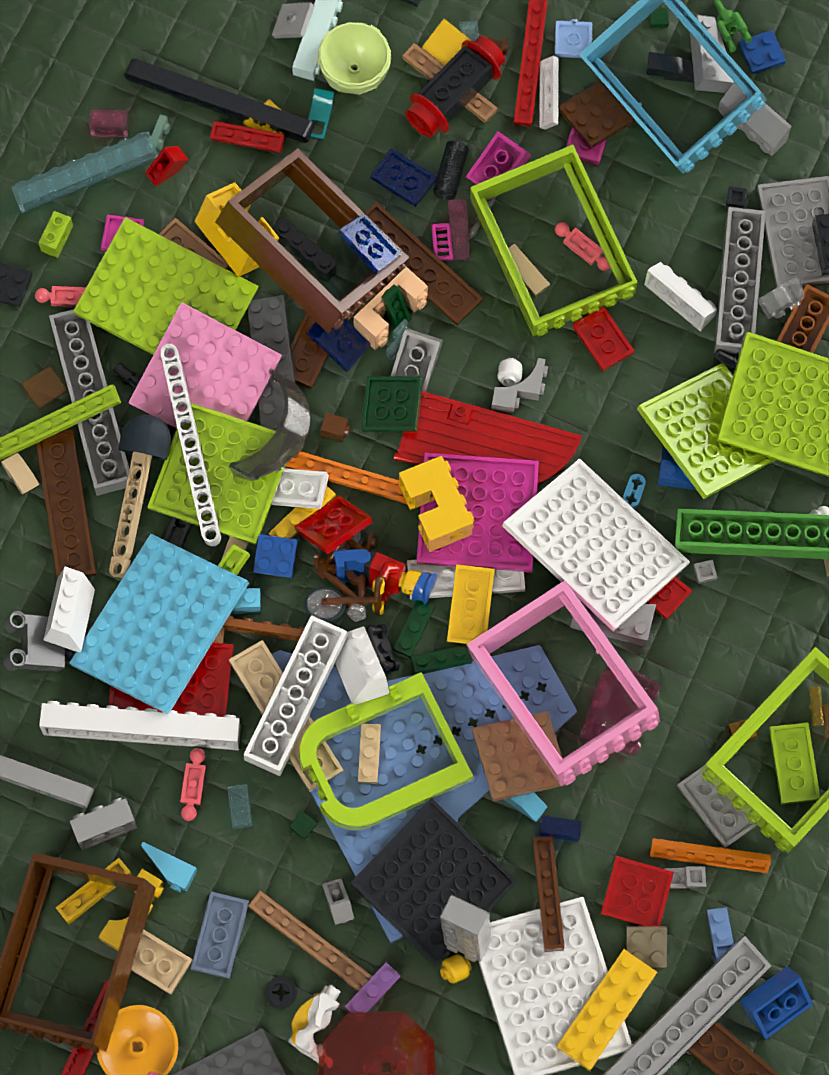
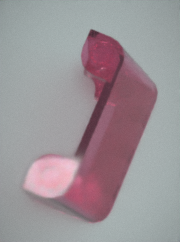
M609 667L605 668L600 676L582 728L581 737L587 741H591L639 709ZM629 668L652 701L657 699L661 683ZM640 739L636 741L631 740L619 752L636 756L641 749Z

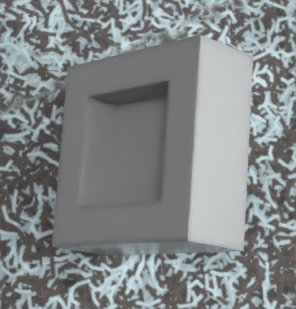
M713 560L693 565L698 584L717 580L718 577Z

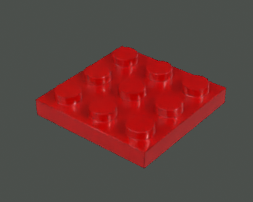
M337 496L321 509L294 526L296 533L328 554L365 529L373 521L371 516L341 496Z
M616 856L601 914L641 926H660L674 872Z

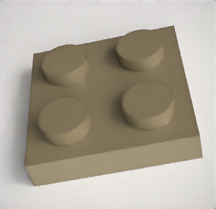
M626 926V951L649 967H667V927Z

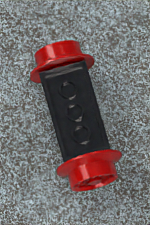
M479 36L474 42L470 40L463 41L462 49L418 94L413 93L410 95L411 106L405 111V115L410 124L419 133L431 138L437 131L440 133L448 132V123L491 79L498 80L501 77L500 67L505 62L504 54L487 37Z

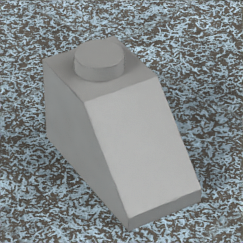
M341 878L322 884L335 925L354 919L351 904Z

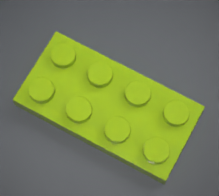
M809 723L769 727L781 805L818 801L820 791Z

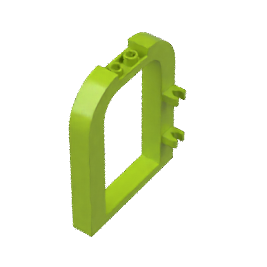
M422 672L389 686L390 694L357 705L351 703L317 719L304 733L299 748L300 768L302 773L310 769V772H308L309 777L313 783L316 782L319 788L317 793L320 799L325 800V802L320 804V810L336 826L347 830L368 829L419 806L431 798L434 799L472 781L473 775ZM422 698L454 764L362 807L349 808L339 803L317 760L316 751L320 744Z

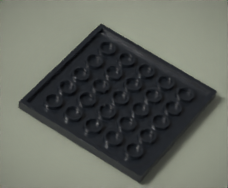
M431 798L349 884L427 961L437 968L452 952L446 948L447 945L444 942L440 919L451 895L489 912L517 881Z

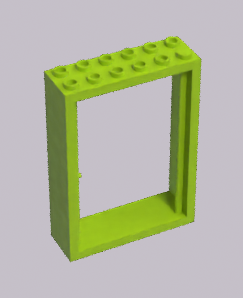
M574 145L470 187V200L532 336H542L548 333L549 329L554 327L555 329L561 328L568 321H578L587 313L592 314L596 310L599 311V308L603 306L611 307L618 300H627L634 296L638 282ZM565 168L618 284L540 317L513 260L514 255H511L486 200Z
M816 647L700 771L702 778L706 782H712L717 787L716 790L723 797L727 796L732 801L731 804L739 811L741 809L746 814L745 817L752 824L756 823L761 828L760 831L767 838L771 837L776 842L777 848L787 853L799 843L829 810V789L791 829L724 765L813 670L829 684V659Z

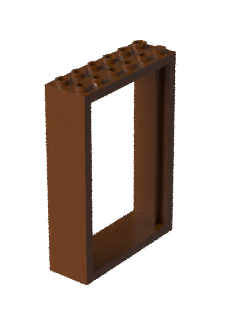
M298 148L231 198L215 221L327 333L333 329H339L344 323L343 320L346 319L348 321L355 314V310L360 311L366 305L367 300L370 302L377 295L378 291L380 292L398 273L407 267L405 263L409 259ZM287 176L380 266V268L339 301L245 210L246 207Z
M33 853L0 957V1029L6 1030L8 1028L13 1030V1032L23 1035L28 1033L38 1039H43L44 1037L50 1039L51 1042L58 1044L63 1042L68 1044V1046L78 1049L83 1047L93 1053L99 1054V1050L107 1052L156 887L141 877ZM53 872L136 891L94 1032L10 1012L31 942L35 941V938H33Z

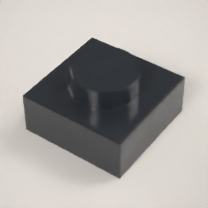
M729 186L726 206L744 209L747 189Z

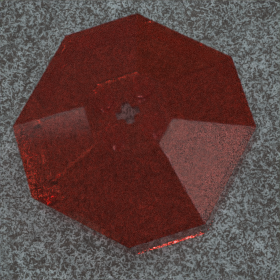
M404 1011L348 1013L337 1022L316 1046L317 1055L319 1056L318 1075H436L434 1039ZM390 1063L389 1068L391 1071L382 1072L383 1066L381 1064Z

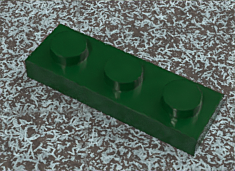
M393 284L384 292L381 299L393 328L399 332L411 320L399 287Z
M423 601L415 602L393 651L409 658L412 657L435 609V605L428 602L424 604Z
M465 644L412 656L411 662L416 675L421 672L426 674L471 664L472 658L468 646Z

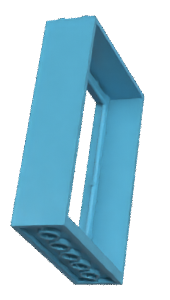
M639 0L579 54L682 174L691 171L699 159L703 160L706 158L709 150L713 147H718L723 142L722 139L725 136L732 135L737 130L736 127L741 122L745 123L751 117L750 114L755 110H760L767 100L758 87L681 0ZM663 2L747 96L742 103L684 154L681 153L641 107L642 104L634 99L601 61V58Z

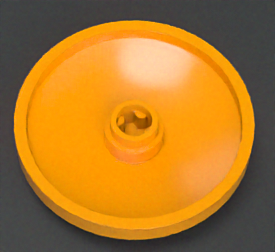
M142 1005L128 1006L120 1009L107 1052L99 1050L97 1056L102 1069L107 1075H148L149 1071L160 1075H167L177 1058L178 1038L170 1020L158 1010Z

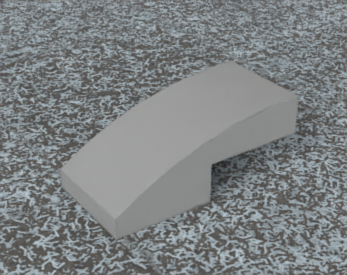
M705 867L664 868L674 872L670 889L706 887Z

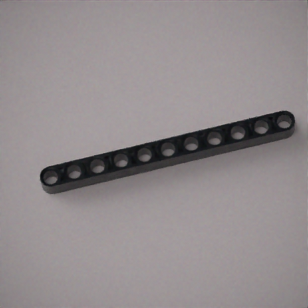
M131 59L124 74V77L133 83L244 122L249 120L250 117L254 119L255 125H257L258 121L261 127L269 124L272 131L276 127L277 133L282 132L285 137L302 143H308L315 124L308 119L138 59Z

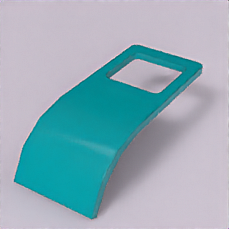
M314 88L308 120L323 122L325 125L322 135L312 133V138L324 139L334 98V92Z

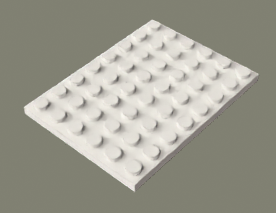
M581 459L577 460L502 525L559 581H566L578 599L613 632L690 563L685 556Z
M584 897L560 903L564 951L544 952L540 909L490 922L492 941L482 961L478 962L514 1075H549L580 1066L579 1063L556 1047L608 973ZM625 1022L622 1023L598 1060L625 1053L632 1046Z

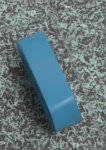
M634 474L629 478L622 498L628 503L627 499L630 498L631 494H634L633 501L635 502L629 504L633 509L639 505L646 483L645 478L640 474ZM639 480L641 485H638L637 490H634L633 482Z

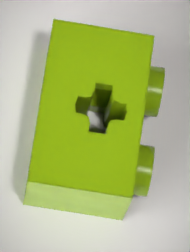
M56 211L53 212L39 241L41 252L59 257L73 228L71 217Z

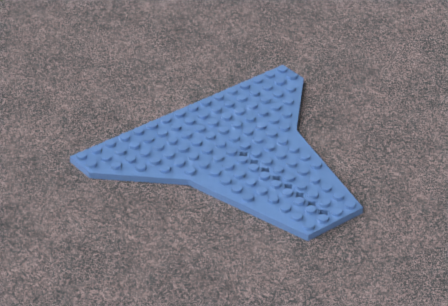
M540 645L491 656L517 695L520 697L522 692L529 694L528 701L521 700L531 715L548 711L554 733L577 714L574 704ZM279 650L273 653L272 656L284 673L292 654ZM474 661L471 664L423 674L451 732L454 727L461 730L459 732L460 736L457 737L455 734L453 736L473 775L471 782L434 798L456 822L489 792L472 733V728L474 727L468 726L469 719L477 720V727L514 719L507 708L503 709L504 703ZM333 666L310 713L313 722L351 704L337 667ZM414 675L387 681L388 687ZM539 683L546 685L545 692L537 691L536 688ZM422 698L364 723L381 724L378 784L358 783L361 725L326 740V743L344 770L343 773L329 780L328 783L339 803L349 808L362 807L454 764L443 741L440 746L438 743H433L436 736L441 737ZM487 710L495 712L493 719L490 717L486 718ZM419 745L427 748L425 749V754L422 755L421 752H416ZM319 788L311 791V794L320 809V804L325 802V800L320 799L317 793ZM427 802L364 830H347L338 827L330 822L323 813L322 815L354 875L357 876ZM371 905L390 943L402 938L403 936Z

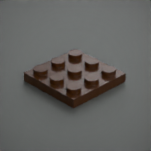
M601 80L558 106L560 114L590 149L631 125L635 120Z

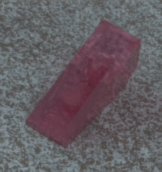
M448 200L447 212L453 260L470 259L467 200Z

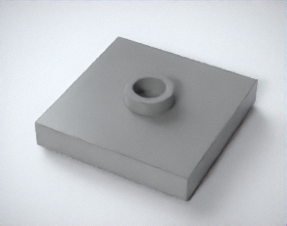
M311 2L282 4L272 36L274 38L304 37L314 5Z

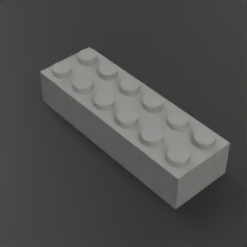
M451 895L440 917L444 942L447 945L446 948L454 953L459 951L465 954V958L470 961L476 962L478 960L481 962L492 941L489 913Z

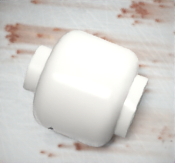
M514 358L501 361L498 366V380L507 387L520 383L523 371L522 364Z

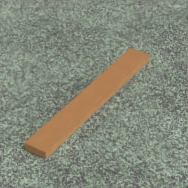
M259 891L248 905V908L358 992L373 977L262 891Z

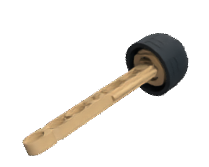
M139 415L132 418L124 426L120 437L118 450L133 455L113 548L114 557L111 558L109 569L110 574L118 578H123L130 567L131 560L129 559L134 548L152 458L167 460L171 443L169 429L161 419L153 415ZM138 470H141V476L137 479L136 473ZM134 489H137V495L133 498L132 492ZM128 526L129 534L125 536L124 531L125 528ZM125 545L126 550L125 553L122 555L121 547ZM119 564H121L122 570H121V572L118 574V573H117V566H118Z

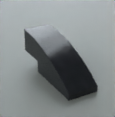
M649 52L646 75L664 76V80L694 83L693 62L672 55Z

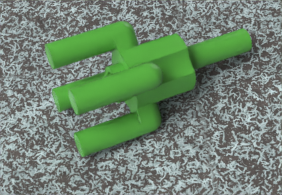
M714 0L713 4L719 12L716 18L717 27L729 51L734 52L736 50L730 35L737 31L741 33L747 44L751 43L752 38L738 12L733 13L732 10H726L720 0Z

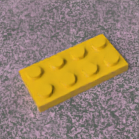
M456 564L447 642L468 644L488 630L495 569Z

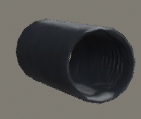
M448 141L446 143L433 189L434 195L441 199L453 200L456 198L469 151L468 146L459 141ZM450 147L460 148V149H462V150H464V151H461V150H459V149L450 148Z

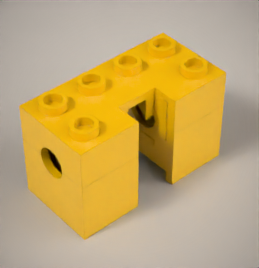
M232 183L206 195L195 223L239 277L260 266L215 223L226 203L242 191L236 183ZM250 205L245 208L247 212L250 208ZM261 217L258 223L278 241V235L266 220Z
M442 456L399 473V487L410 510L434 500L438 505L437 508L418 515L421 521L418 529L429 552L471 536L472 528H474L473 522H475L471 511L467 512L465 505L467 503L464 495H460L457 490L459 485L456 478H452L450 475L451 467L447 460L444 461Z

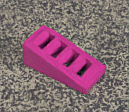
M450 223L432 224L434 254L441 261L453 260ZM447 230V233L436 234V231ZM447 237L448 239L447 241H437V238ZM448 244V248L437 249V245ZM449 251V255L438 256V252Z

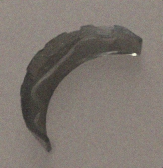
M272 368L268 372L272 380L280 384L284 396L283 417L276 433L264 447L245 459L230 463L229 468L231 472L238 478L254 481L260 479L259 477L280 471L287 462L299 454L305 444L306 437L309 435L311 418L309 405L303 392L294 382Z

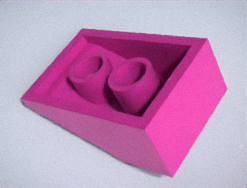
M497 131L466 177L477 185L525 165L531 154Z

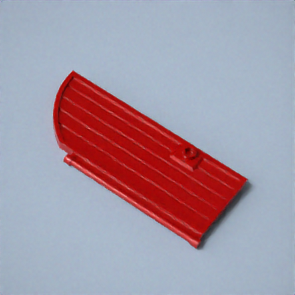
M422 391L417 433L403 432L398 452L395 453L393 460L417 466L424 463L425 453L539 461L537 484L539 485L554 477L569 463L579 446L582 435Z

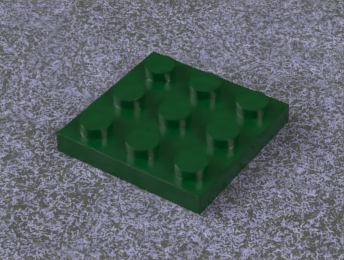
M367 376L361 422L362 432L417 433L423 378L421 376Z

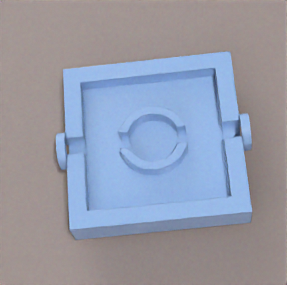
M576 19L556 21L555 57L581 58L579 54L592 43V22H578Z

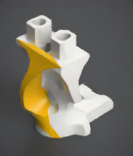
M332 985L324 986L321 993H315L312 998L300 1006L291 1022L293 1033L288 1040L299 1052L310 1057L323 1067L327 1066L329 1068L332 1067L333 1060L317 1047L313 1040V1034L328 1026L332 1010H336L339 1006V1003L335 1000L340 991Z

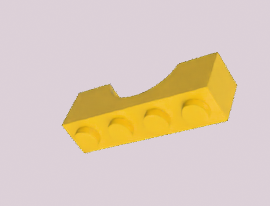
M142 869L137 877L146 879L156 887L153 900L155 897L159 898L164 890L162 887L164 885L163 882ZM151 903V906H150V909H149V913H150V911H151L152 908H153L152 903ZM128 917L117 921L109 920L99 935V939L118 951Z

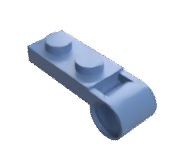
M727 907L707 910L714 950V964L734 945Z

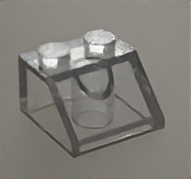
M800 276L783 283L757 300L768 319L772 317L778 319L786 314L784 310L790 307L792 310L801 305L800 300L804 299L805 296Z

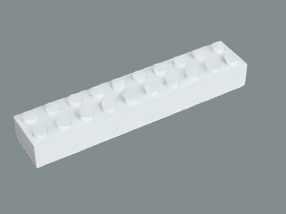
M48 701L47 704L42 703L40 729L43 735L239 750L241 733L239 718H236L234 715L216 717L217 715L213 713H206L205 716H201L195 712L177 714V711L171 710L169 714L158 712L156 709L138 711L137 708L127 707L124 710L118 709L117 706L99 708L98 705L87 704V707L79 706L77 703L59 705V702Z

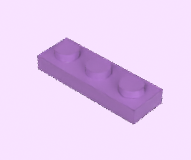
M385 963L348 1002L345 1008L360 1021L401 976L390 965Z

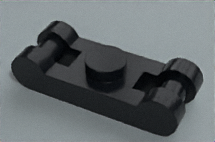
M385 624L367 626L366 632L383 672H388L389 670L392 672L398 671L400 663L398 660H395L389 643L387 626Z

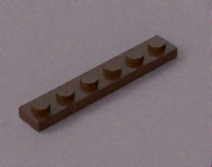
M533 837L532 843L544 952L564 951L565 945L553 837Z

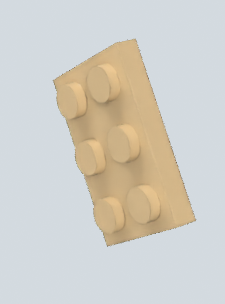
M143 929L131 971L172 995L193 960Z

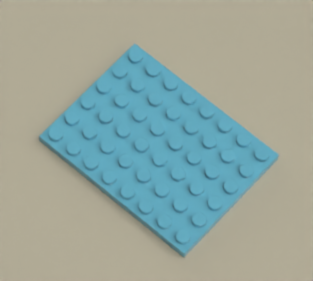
M150 534L85 637L82 651L75 653L70 664L124 693L169 714L249 582Z

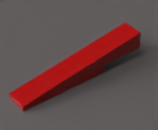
M109 980L105 981L82 1030L94 1032ZM80 1047V1049L73 1048L61 1075H85L95 1053L87 1051L83 1047Z

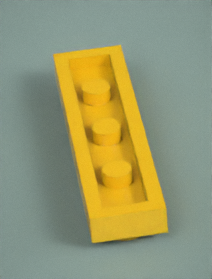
M326 486L322 507L336 497V494L328 486ZM295 507L268 535L292 539L298 534L294 526L319 509Z
M120 858L105 868L132 875ZM89 881L58 905L56 909L65 921L70 924L115 889L116 886Z

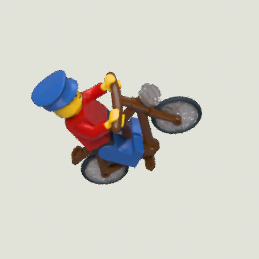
M361 530L330 552L326 559L320 558V552H315L314 570H316L317 576L330 581L346 597H343L339 591L333 588L322 587L315 589L305 599V611L310 617L312 615L325 622H332L338 619L345 609H348L347 615L350 619L360 621L366 617L364 606L373 604V612L380 616L384 613V605H386L389 597L393 593L398 594L400 589H402L403 593L411 595L412 601H423L426 604L436 584L437 574L420 573L414 570H408L405 573L406 565L378 552H370V548L375 549L376 545L374 533H369L368 541L362 547L364 536ZM350 581L353 585L358 586L357 595L345 585V582ZM366 586L373 588L374 596H365Z

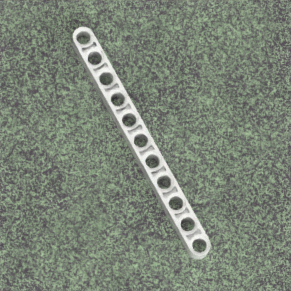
M166 344L161 349V358L200 530L205 543L209 546H216L221 541V534L183 367L177 348L172 344ZM168 352H175L172 358L166 357ZM172 370H179V373L176 376L170 375V372ZM177 387L183 388L180 394L174 393ZM181 405L187 406V409L184 412L178 411V408ZM185 423L191 424L188 430H183L182 426ZM189 441L195 442V446L192 448H187L186 444ZM194 459L200 460L197 466H191V461ZM202 477L204 481L202 484L197 485L194 483L195 479ZM201 496H208L206 502H198ZM205 514L212 515L209 521H203L202 519ZM215 532L216 537L214 539H207L208 533Z

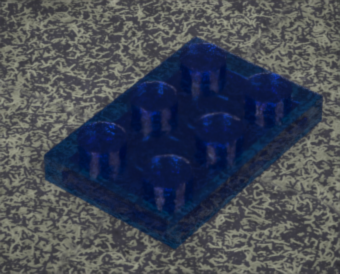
M393 148L389 150L370 175L372 180L414 207H417L437 179L435 175Z
M364 213L338 232V235L375 274L382 271L402 255V252Z
M346 319L343 320L344 323L339 329H333L329 333L315 322L306 334L346 372L352 368L371 345Z

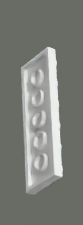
M407 560L408 570L437 574V581L429 598L452 597L455 567L417 564V560ZM494 570L492 594L525 592L524 572Z

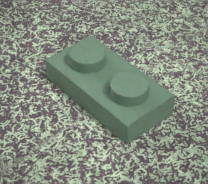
M160 115L147 145L149 154L156 156L158 150L161 151L163 147V137L170 130L167 116Z

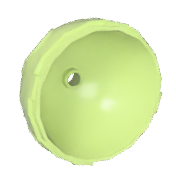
M349 22L328 31L322 38L317 53L318 66L324 78L332 88L343 93L360 95L377 88L384 80L390 68L391 50L386 38L379 29L364 23Z

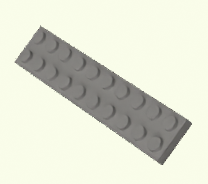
M742 936L602 1075H663L771 965L745 936Z

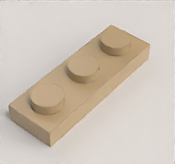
M381 724L361 725L358 783L378 784Z

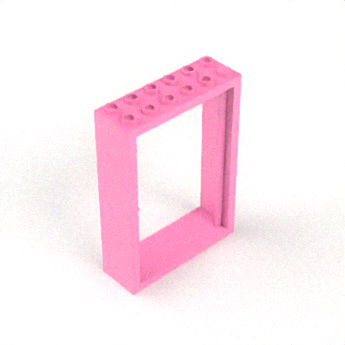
M563 581L467 644L472 659L560 786L571 784L576 779V776L589 772L593 765L606 761L609 758L608 755L614 751H621L626 746L625 744L631 740H638L643 732L653 730L660 722L658 708L566 581ZM565 605L596 648L595 652L601 655L639 709L562 759L489 654Z

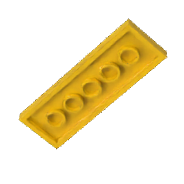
M624 949L556 1048L590 1071L651 983L657 971Z

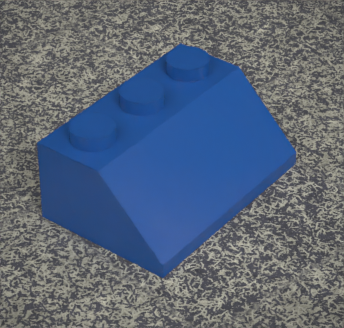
M662 448L657 485L696 490L667 449Z
M788 966L740 1000L745 1013L765 1039L772 1036L813 1005L801 978Z

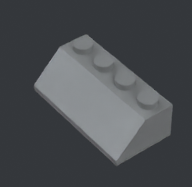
M735 83L732 84L720 101L718 110L723 117H726L747 98ZM765 103L760 110H755L750 114L751 117L745 123L741 122L736 128L745 132L747 137L751 141H755L763 152L769 153L772 156L787 142L792 126Z

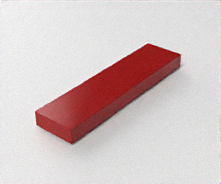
M214 121L210 140L281 154L285 135Z

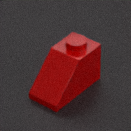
M178 146L165 147L146 170L145 174L155 186H159L178 173L189 159Z

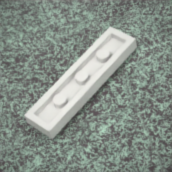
M555 56L540 61V128L544 130L558 125V58Z

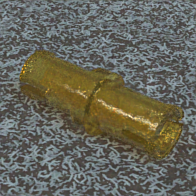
M821 686L809 687L811 702L809 709H811L813 727L825 725L823 716L825 705L822 703Z

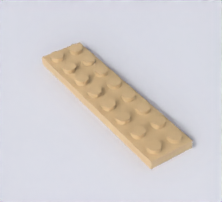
M262 640L229 659V662L263 716L283 672ZM310 715L289 757L309 792L318 788V786L309 777L308 772H310V769L302 773L299 764V748L304 733L313 723ZM326 741L320 744L316 751V756L327 781L343 773L344 770Z

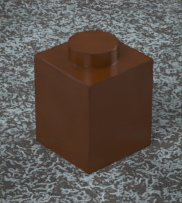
M326 413L321 427V436L343 442L344 436L348 437L350 431L348 419Z

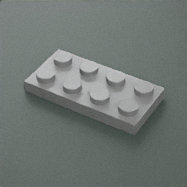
M701 767L680 782L677 787L721 846L727 848L757 825L749 822L745 817L746 814L741 809L739 811L731 804L732 801L727 796L723 797L716 790L717 787L712 782L708 783L702 778L700 771L703 767Z

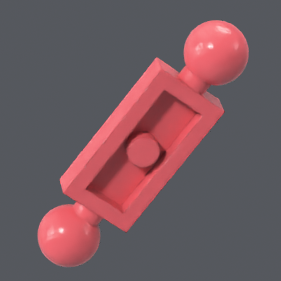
M560 222L555 226V233L560 237H566L563 243L592 266L596 261L598 268L602 271H608L611 268L606 256H601L603 254L602 248L576 227L571 232L568 224L565 222Z
M52 286V292L45 288H40L35 293V299L39 303L51 300V306L76 307L86 287Z
M194 748L190 752V759L193 763H186L180 802L186 804L181 810V816L186 821H192L196 818L197 811L194 805H201L206 765H200L205 759V752L201 748Z

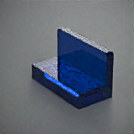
M542 815L539 836H552L555 839L579 842L582 821Z

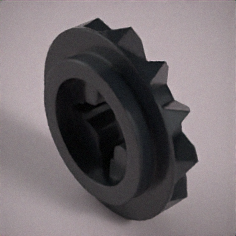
M283 976L275 977L267 984L265 997L272 1007L278 1009L288 1008L296 1000L297 988L291 979ZM280 984H282L285 992L290 993L283 995L282 1001H280L279 995L272 993L279 991Z

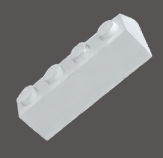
M660 262L649 268L644 285L701 332L715 317L717 311L715 305L711 301L705 300L697 289H692L687 285L685 279L676 276L669 266H664Z
M64 567L57 579L43 639L44 641L79 653L82 651L95 591L84 573L68 567Z
M365 627L347 632V638L335 661V665L351 703L357 705L390 694L386 676Z

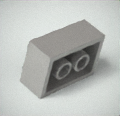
M122 798L115 799L110 802L111 805L106 807L102 805L92 809L91 813L86 815L80 813L73 817L70 823L81 850L137 828L126 798L123 800Z

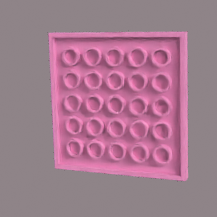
M181 302L137 385L129 404L177 428L161 358L162 347L166 344H172L177 348L180 355L190 402L248 422L282 355ZM168 352L166 357L172 358L175 352ZM172 370L170 372V375L176 376L179 373V370ZM177 387L174 393L180 394L183 388ZM181 405L178 411L183 412L186 405Z

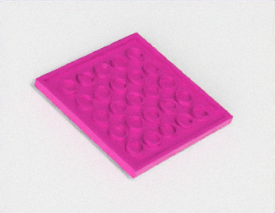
M425 453L424 463L439 456H442L444 461H448L451 467L450 475L452 478H456L459 485L457 490L460 495H464L467 503L465 505L467 512L471 511L475 522H473L474 528H472L471 536L432 552L428 551L419 531L417 564L456 567L457 564L495 570L532 572L533 555L502 525L509 517L537 495L539 461ZM434 500L422 505L420 514L437 508L436 501Z

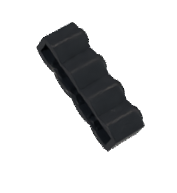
M282 217L273 225V230L279 237L278 242L286 246L293 256L300 258L307 268L314 270L319 279L328 282L336 274L335 260L330 255L323 253L316 243L309 241L305 233L295 229L291 221Z

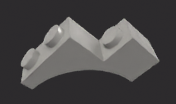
M538 358L533 372L524 381L509 387H495L491 410L514 414V408L518 409L520 398L539 401V396L544 394L545 389L542 378L547 376L548 366H545L546 359Z

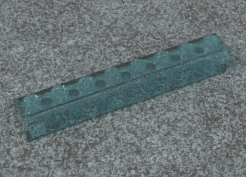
M149 131L141 132L131 139H123L116 145L106 146L101 151L86 154L84 158L71 160L64 166L54 167L44 174H37L32 179L19 181L11 189L23 213L156 159L158 153Z

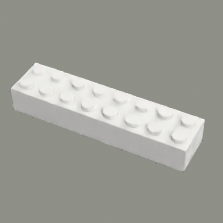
M311 615L244 753L245 761L281 776L345 643L347 631Z

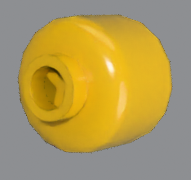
M460 954L453 955L443 960L442 968L440 969L441 976L450 983H457L469 976L471 964L465 956Z

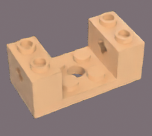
M407 267L354 316V331L374 350L379 346L383 347L388 342L389 324L382 319L386 309L381 299V296L393 284L399 287L406 306L414 313L418 309H423L427 304L428 286Z

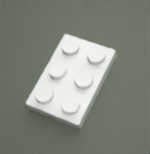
M284 469L271 505L321 509L329 477L328 473Z

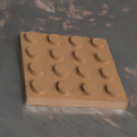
M548 711L532 714L562 758ZM515 719L472 728L493 802L560 787V784Z

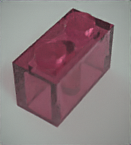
M90 110L89 128L91 136L128 137L129 119L127 110Z

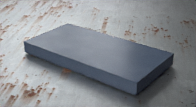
M210 892L191 970L230 979L249 900Z

